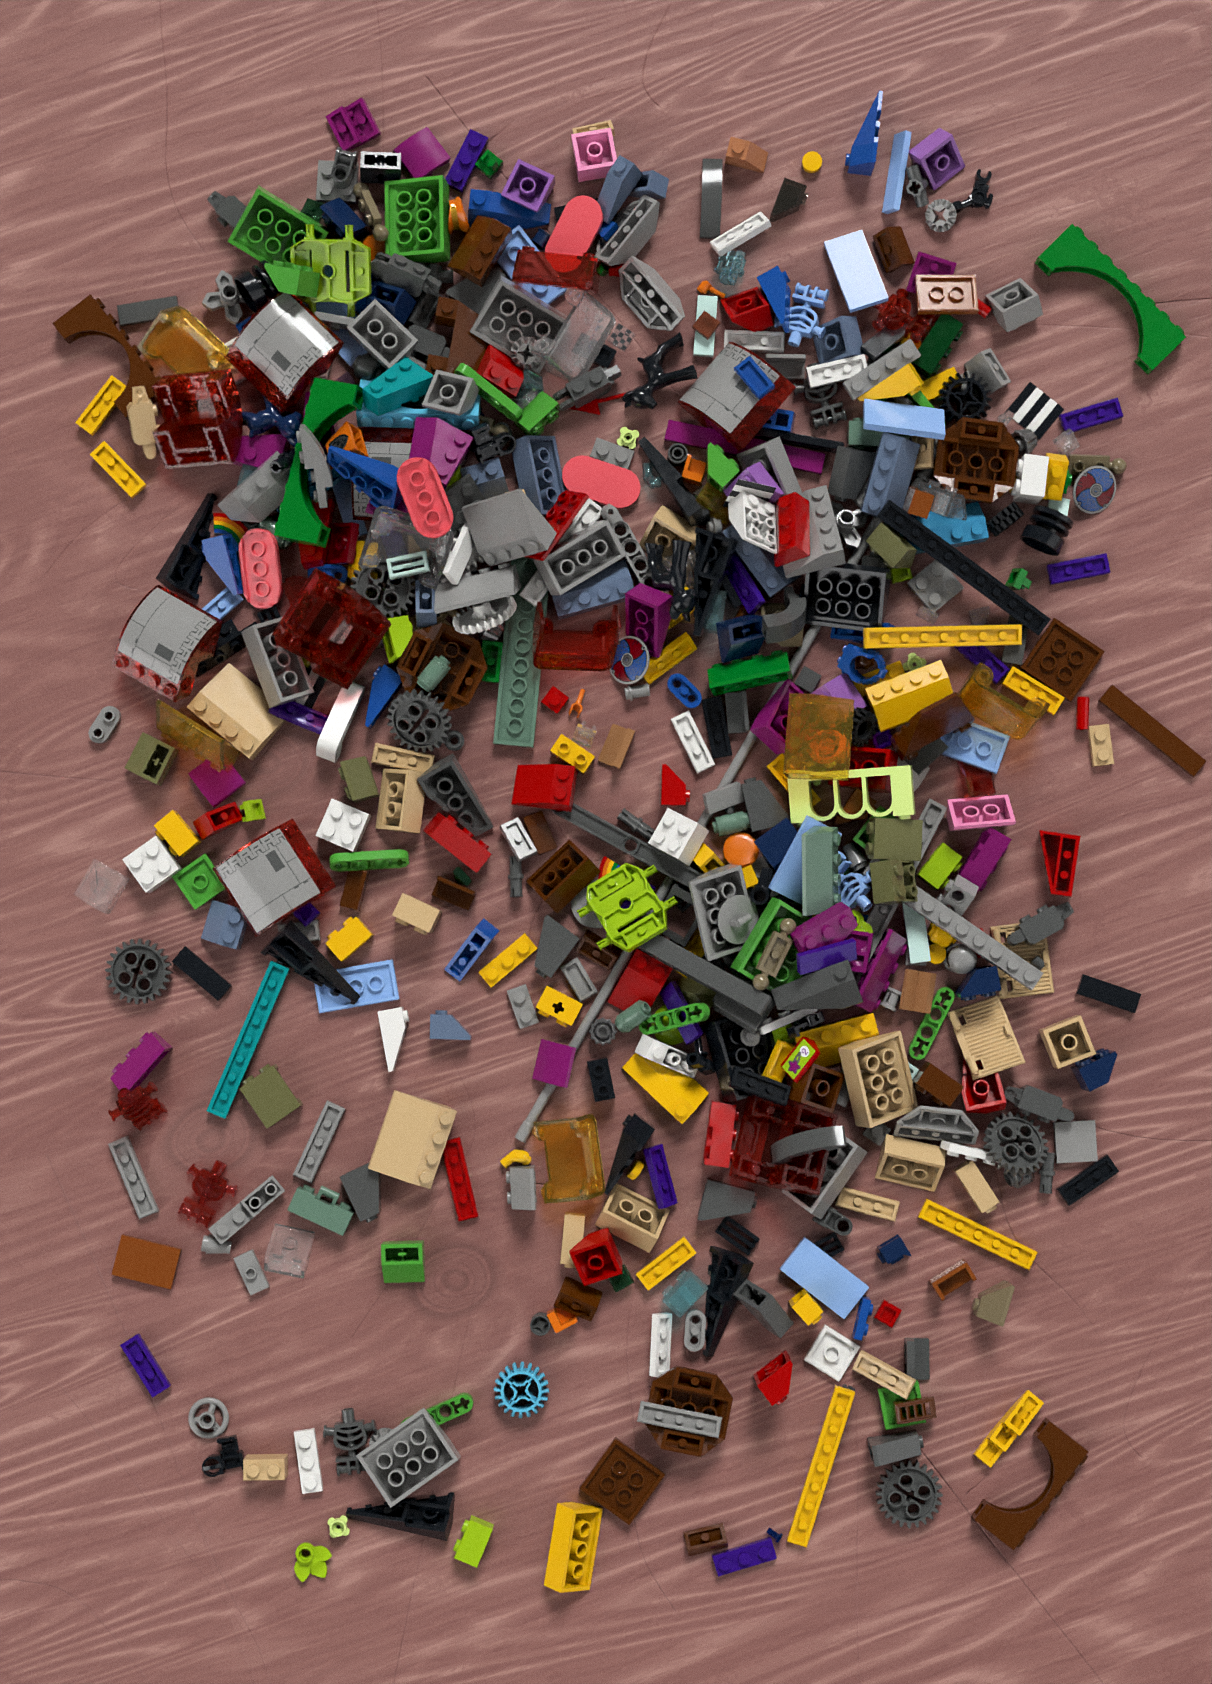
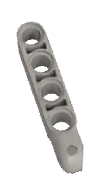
M611 504L603 506L601 508L602 518L609 521L614 533L617 527L626 529L624 535L619 536L616 533L615 535L626 555L624 558L638 583L644 584L647 579H652L645 553L629 525L622 519L617 508ZM628 544H632L636 547V550L633 553H628L625 551V547ZM639 561L644 562L646 568L642 571L635 568V564Z

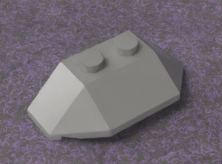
M643 195L639 200L622 208L613 220L619 226L618 230L607 242L601 236L598 238L597 253L595 254L597 260L613 266L624 264L631 256L636 257L656 232L660 203L647 195Z
M631 256L618 270L622 299L647 328L672 331L685 317L680 298L654 268Z
M278 451L217 504L230 520L260 523L283 502L290 468H285L278 474L270 470V467H272L270 463L280 455Z
M917 1106L899 1119L894 1129V1136L937 1141L945 1140L975 1145L979 1130L962 1110L929 1106Z

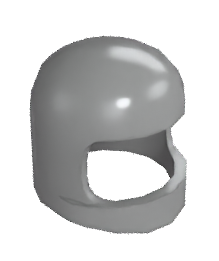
M955 943L945 949L946 956L950 951L948 956L949 966L946 958L943 961L945 968L957 974H967L976 967V953L964 944Z

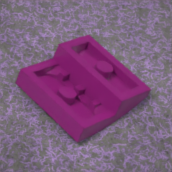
M362 97L347 107L341 106L325 116L342 150H352L381 135Z
M428 127L418 131L393 150V153H401V164L412 178L429 177L434 170L449 163L451 159Z
M918 251L906 291L916 294V275H953L957 263Z
M221 749L188 773L214 808L246 784Z
M853 930L845 939L853 938L856 941L857 960L849 962L853 972L867 973L874 937L873 933Z
M541 1039L532 1079L567 1088L576 1048Z

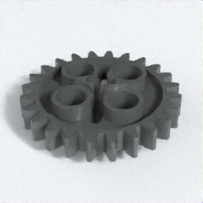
M384 555L381 556L379 561L375 556H373L372 562L365 559V566L360 563L358 566L359 570H354L353 572L356 577H351L350 582L353 585H350L349 590L355 591L353 593L372 606L384 619L386 616L393 618L394 614L399 617L401 616V611L406 613L408 610L406 606L411 607L412 601L409 599L415 598V594L411 593L415 591V586L411 585L414 583L415 578H409V576L399 578V585L392 584ZM399 562L392 563V567L399 565ZM405 569L393 571V574L403 572ZM373 572L378 573L380 579L375 580L370 574ZM385 572H388V578L385 584V591L382 596L381 604L378 605L377 601L380 595ZM371 591L376 597L370 599L365 593ZM392 597L395 600V603L389 604L386 602L385 598Z
M413 689L411 693L405 691L403 695L399 694L393 700L392 705L388 708L389 714L387 718L390 721L387 725L393 726L390 733L397 734L394 739H401V746L406 743L408 744V750L413 746L415 752H418L421 748L423 753H425L428 748L432 752L435 747L440 748L442 743H445L451 733L449 730L452 724L448 722L452 717L446 716L449 709L442 708L445 703H438V696L432 699L431 692L426 696L424 695V690L417 694V691ZM426 709H428V714L421 721V723L418 725L413 733H410V729L420 718L423 712Z
M141 938L138 939L137 944L134 939H130V945L122 942L123 949L115 947L118 953H110L114 959L113 961H107L111 965V968L105 969L106 972L111 973L110 976L106 977V980H112L109 987L116 988L113 994L121 993L120 1000L127 997V1003H131L134 999L135 1004H139L142 999L143 1003L146 1004L148 1003V997L155 1001L154 994L162 996L160 989L167 990L168 988L164 983L171 982L167 975L173 974V972L167 970V967H170L172 963H166L165 961L169 958V955L162 956L165 949L157 950L158 943L150 946L151 940H147L145 944H143V939ZM131 953H134L137 957V961L134 964H130L128 961V956ZM145 954V959L142 962V955ZM150 959L156 962L154 970H150L147 966ZM140 968V970L143 971V974L138 975V973L135 972V969ZM125 972L129 973L131 977L127 984L122 981V975ZM137 978L136 988L133 989L132 986ZM145 978L150 982L147 990L141 986V982Z
M1009 1112L1007 1115L1002 1113L999 1117L996 1116L987 1125L988 1128L984 1131L986 1136L983 1138V1141L987 1143L983 1148L989 1149L986 1156L993 1157L991 1163L997 1162L998 1170L1004 1167L1005 1174L1010 1170L1012 1176L1019 1173L1020 1177H1023L1025 1174L1029 1176L1033 1172H1037L1045 1163L1044 1160L1048 1157L1045 1153L1049 1148L1044 1145L1048 1140L1042 1139L1045 1132L1038 1131L1041 1126H1034V1119L1028 1122L1027 1115L1020 1118V1114L1017 1112L1013 1117V1114Z
M910 1459L907 1460L906 1465L900 1460L898 1467L892 1463L893 1470L890 1471L885 1468L887 1475H880L883 1483H876L881 1488V1490L875 1491L876 1495L881 1496L876 1500L877 1504H883L879 1508L880 1511H886L884 1516L886 1519L891 1517L892 1524L898 1520L900 1527L903 1526L904 1522L907 1524L908 1529L911 1528L912 1523H915L918 1528L919 1521L926 1525L925 1518L929 1517L933 1520L931 1512H939L935 1505H942L941 1501L937 1499L943 1496L942 1492L937 1491L942 1488L941 1484L936 1483L939 1480L938 1476L931 1477L934 1471L932 1469L926 1471L927 1465L925 1463L920 1467L918 1460H916L914 1465H912ZM909 1475L911 1479L908 1483L903 1484L900 1482L902 1476ZM896 1483L907 1492L912 1491L915 1497L924 1500L925 1503L922 1504L918 1502V1500H916L911 1495L906 1496L904 1491L894 1487L893 1484ZM921 1486L928 1487V1491L925 1494L918 1493ZM893 1493L900 1494V1498L897 1501L890 1500V1496ZM911 1504L918 1505L917 1510L914 1512H909L908 1506Z

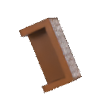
M909 486L903 510L927 519L935 496L925 490Z
M962 1259L928 1281L938 1297L943 1301L945 1300L944 1296L970 1280L976 1281L977 1278L967 1262Z

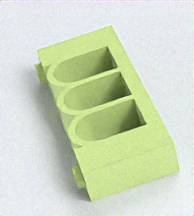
M912 765L787 775L791 823H796V827H801L806 815L818 821H826L834 818L838 813L844 818L854 819L861 817L866 811L876 817L887 816L893 812V816H898V819L901 820L911 819V815L915 814ZM890 775L891 806L885 812H877L870 806L868 777ZM861 777L863 807L857 814H848L841 806L839 779ZM833 779L834 809L828 816H820L813 809L811 781Z

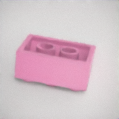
M1008 794L947 800L946 818L950 831L1005 827L1016 824Z

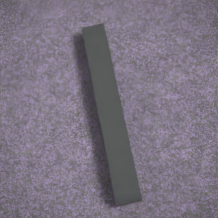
M630 922L627 926L620 928L618 932L623 931L636 922ZM657 935L637 947L642 952L760 1017L763 1016L772 1000L764 992L755 989L753 986L661 935Z

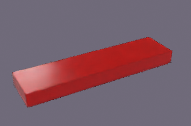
M461 1138L448 1139L443 1151V1157L458 1221L479 1217Z

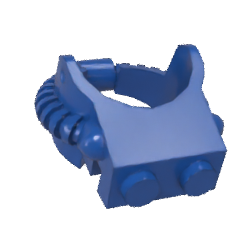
M851 643L843 647L842 657L840 656L837 660V667L841 669L843 674H848L852 681L859 684L862 683L863 685L876 683L880 678L884 679L888 672L885 669L886 663L884 658H882L879 652H876L877 650L860 648ZM858 656H864L868 659L874 658L878 669H880L878 674L873 677L862 676L855 669L856 658Z

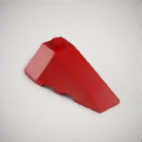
M964 1059L962 1086L964 1088L961 1091L966 1112L986 1114L1005 1110L1007 1102L999 1073L972 1080L970 1069ZM977 1061L976 1064L978 1069L982 1070L983 1066L981 1061Z

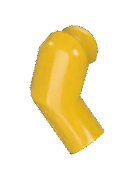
M514 1149L501 1159L500 1162L505 1168L509 1167L513 1162L528 1165L531 1162V1156H529L527 1151Z

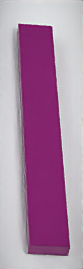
M674 420L668 421L664 438L665 441L706 450L711 442L714 446L716 444L724 450V454L733 456L766 442L765 440ZM783 445L793 469L821 475L826 454Z

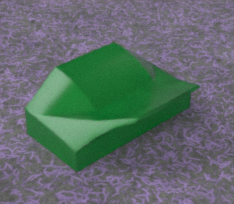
M483 640L481 647L488 669L482 682L499 683L503 642Z

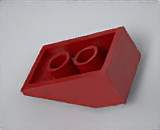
M845 746L843 757L833 764L830 771L897 766L898 754L891 749ZM890 775L868 777V791L891 794ZM861 777L839 779V786L862 790ZM833 779L828 780V785L833 786Z
M561 764L518 765L511 804L572 812L578 774L576 767Z
M636 949L607 1002L623 1011L638 1000L648 1003L651 1008L673 968Z

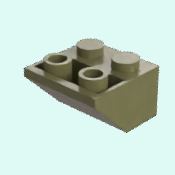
M881 522L866 540L870 545V550L880 555L884 559V564L891 569L910 568L917 550L900 533L886 523Z
M142 732L125 769L162 786L179 750Z
M366 756L340 762L341 767L338 768L341 779L347 783V787L344 788L348 799L355 803H360L380 796Z
M885 860L870 863L874 904L887 905L918 902V890L915 882L916 871L913 861Z

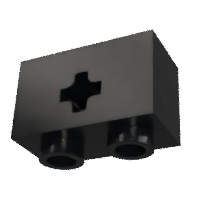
M361 151V182L384 184V181L401 180V153Z
M607 1057L587 1061L595 1102L614 1099L615 1093Z

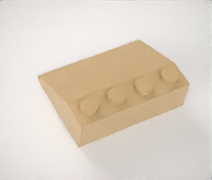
M230 663L202 688L187 706L189 710L251 760H254L286 721L268 713L269 705L263 690Z
M898 1030L854 1041L838 1048L856 1126L872 1128L909 1113L918 1106L901 1031Z
M394 1090L368 1169L431 1189L457 1111L449 1106Z

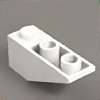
M642 1034L635 1053L691 1078L695 1077L698 1069L688 1066L686 1062L688 1053Z

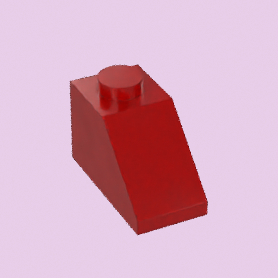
M662 764L661 806L685 807L686 802H690V790H686V784L667 764Z
M234 801L204 813L193 824L201 839L204 840L242 821L243 815Z

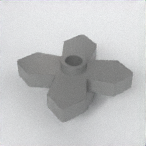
M221 270L215 279L219 292L207 293L202 301V306L210 311L224 308L226 320L237 325L243 316L239 304H245V301L241 297L238 287L233 284L232 276Z
M831 501L839 535L844 546L857 550L861 536L856 529L865 526L868 515L859 513L860 510L858 509L853 512L844 510L842 504Z

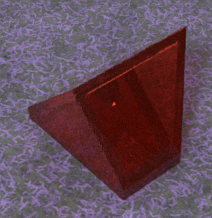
M957 761L965 798L996 793L992 773H986Z

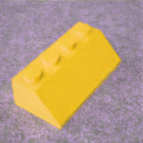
M939 660L865 688V699L871 712L875 714V718L878 720L876 723L880 732H884L908 723L918 711L952 694L953 690L943 663Z
M866 1013L802 1030L799 1032L800 1036L794 1039L795 1045L802 1037L814 1040L821 1053L814 1061V1064L826 1067L841 1063L839 1047L854 1041L878 1036L879 1032L874 1013Z
M575 1502L557 1503L544 1586L560 1593L590 1590L602 1518V1507Z

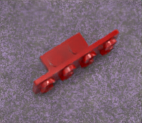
M568 490L562 492L545 517L557 533L548 550L525 557L544 561L573 523V519L589 496L586 493Z

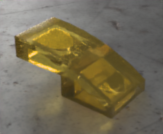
M706 482L695 501L711 510L710 515L714 518L720 519L725 525L729 523L728 508L722 507L727 497Z

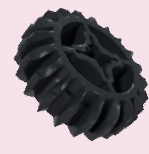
M964 372L962 377L959 373H956L955 379L950 376L948 378L949 383L944 382L942 384L945 389H940L938 393L943 396L938 397L937 401L943 402V404L939 405L938 409H945L944 416L947 414L950 416L947 422L955 419V424L962 417L981 419V417L985 418L987 416L984 410L991 409V406L986 403L992 402V398L986 396L991 394V390L985 391L984 389L988 386V383L980 384L983 379L982 377H979L976 381L974 380L975 373H972L970 378H968L967 372ZM967 384L963 392H951L954 386ZM973 388L978 392L980 401L973 396ZM966 394L969 401L963 406L960 398ZM949 398L957 404V412L951 407ZM966 407L979 408L972 415H963Z

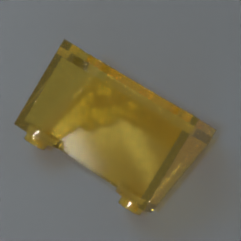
M181 306L161 310L137 346L146 358H161L187 383L184 389L185 392L210 390L236 360L235 354L188 310Z
M979 662L971 669L957 693L963 698L972 715L1000 732L1009 735L1012 739L1020 740L1024 738L1046 713L1050 704L1040 698H1032L1026 703L1025 707H1022L989 687L994 678L993 672L988 666Z
M584 1114L533 1122V1134L538 1141H544L549 1181L541 1189L544 1204L582 1201L601 1196L605 1191V1182L597 1124L594 1115Z

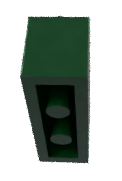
M949 314L940 315L918 349L921 357L912 362L913 367L918 373L927 379L931 374H937L942 366L939 364L942 357L946 359L953 349L949 346L953 340L957 342L963 334V331H961L963 323Z

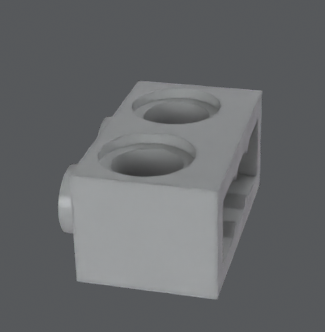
M957 875L954 880L950 879L944 888L946 892L944 895L940 893L937 900L962 916L975 898L979 887L962 876Z

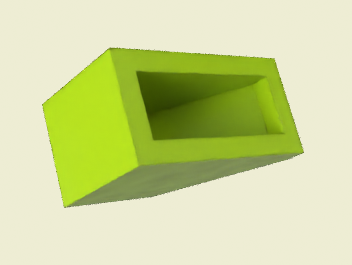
M408 615L385 619L389 625L382 634V640L389 663H393L401 657L413 635V626L409 621Z

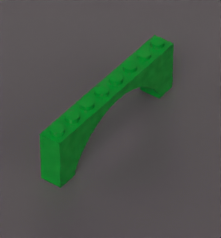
M1071 224L1037 258L1035 264L1048 277L1052 273L1079 272L1096 276L1114 286L1125 297L1136 318L1139 333L1138 356L1134 362L1149 375L1186 338L1183 329L1178 325H1174L1170 321L1168 314L1160 311L1153 299L1146 297L1141 292V288L1136 283H1132L1127 278V274L1122 269H1118L1108 255H1103L1098 250V245L1092 240L1089 241L1084 236L1085 234L1080 227H1075Z
M314 377L313 384L310 387L309 401L305 406V416L302 424H305L320 442L336 422L347 414L362 409L363 388L355 384ZM297 443L293 463L290 467V475L285 485L283 502L280 504V514L275 524L274 535L283 540L326 548L331 529L321 522L311 502L308 485L309 469H305V464L300 462L299 451H302V444Z

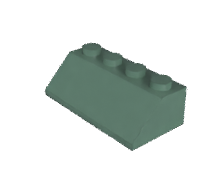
M813 826L801 835L803 916L820 914L841 901V894H838V886L841 883V875L838 874V866L841 862V855L838 854V846L841 841L838 827Z

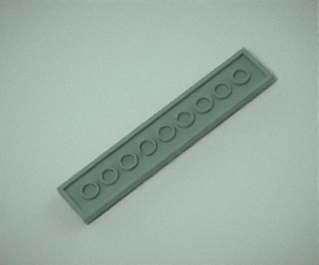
M522 557L511 560L510 564H516L522 588L515 595H511L517 607L514 614L505 621L493 744L534 748L549 590L536 607L519 595L537 570L533 559Z

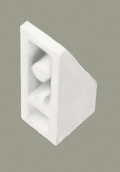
M403 1007L378 1011L388 1072L395 1070L407 1028L406 1023L409 1022L408 1011L404 1010Z

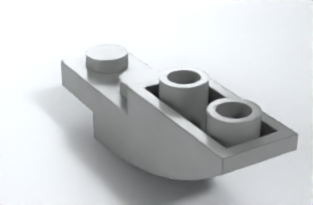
M300 424L299 431H296L297 442L302 444V451H299L300 462L305 464V469L314 468V470H310L312 483L316 482L317 490H313L315 503L319 502V508H328L326 487H333L331 468L326 462L327 457L317 438L305 424Z
M272 1175L208 1230L222 1245L285 1192L284 1188Z

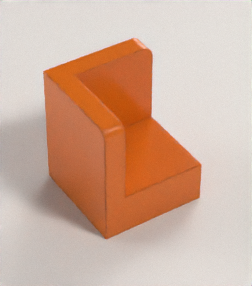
M688 454L682 473L683 482L700 486L706 462L693 459L692 455Z
M557 1307L547 1312V1317L555 1333L578 1322L576 1315Z

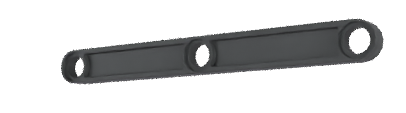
M574 803L572 812H557L552 809L553 813L644 864L648 866L654 864L657 871L688 888L689 881L702 875V873ZM628 840H634L637 843L635 850L628 851L625 848Z

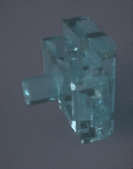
M731 250L726 256H718L717 267H714L713 271L720 274L719 281L722 284L735 285L737 277L744 275L745 271L743 269L746 263L744 259L746 253L742 250L736 252Z

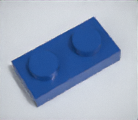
M862 1296L860 1299L852 1337L861 1341L863 1336L867 1335L869 1324L866 1321L873 1311V1304H871L869 1297Z

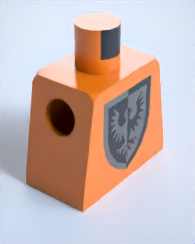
M348 421L339 428L325 445L327 453L329 447L334 446L369 457L361 430Z

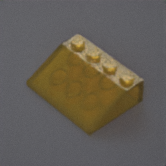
M789 693L783 774L788 779L849 780L854 700L816 694Z
M157 699L156 728L162 732L160 736L170 742L172 739L179 742L177 744L179 748L186 752L189 749L195 752L193 756L204 762L206 759L211 762L210 767L216 771L221 772V770H224L228 773L241 752L226 740Z

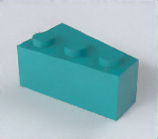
M405 356L362 389L364 407L380 416L400 408L401 404L408 401L416 402L419 400L418 397L426 395L434 375Z

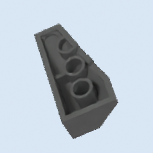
M453 753L436 762L417 778L426 795L431 800L437 802L443 810L455 817L461 825L476 837L494 827Z
M848 960L828 966L771 990L778 1010L845 1009L863 1002Z

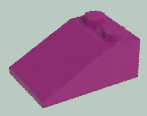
M639 583L625 593L626 636H634L641 639L647 646L649 655L659 658L671 620L669 611L673 596Z
M786 679L757 714L750 731L776 755L793 751L814 704L790 679Z

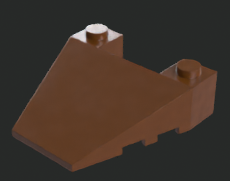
M440 296L438 298L434 324L452 327L453 334L448 358L428 354L425 370L432 375L435 374L436 370L454 374L455 369L460 363H464L474 371H477L488 345H490L470 332L479 314L459 300Z
M954 692L918 711L909 720L910 725L908 727L903 725L900 728L901 731L893 734L889 741L901 761L905 759L910 761L919 756L918 752L922 747L952 731L953 733L958 731L961 733L966 732L972 728L971 724L975 718L963 698Z

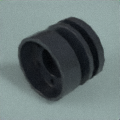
M266 260L260 261L258 266H252L253 275L248 271H244L234 277L235 285L238 287L241 297L251 311L257 315L269 304L268 299L272 302L283 294V292L277 290L264 267L265 263H268Z
M1036 505L1033 509V515L1029 518L1030 522L1034 525L1027 524L1020 539L1026 545L1039 552L1058 556L1064 545V541L1060 537H1067L1069 535L1068 530L1072 528L1074 523L1069 517L1057 510Z

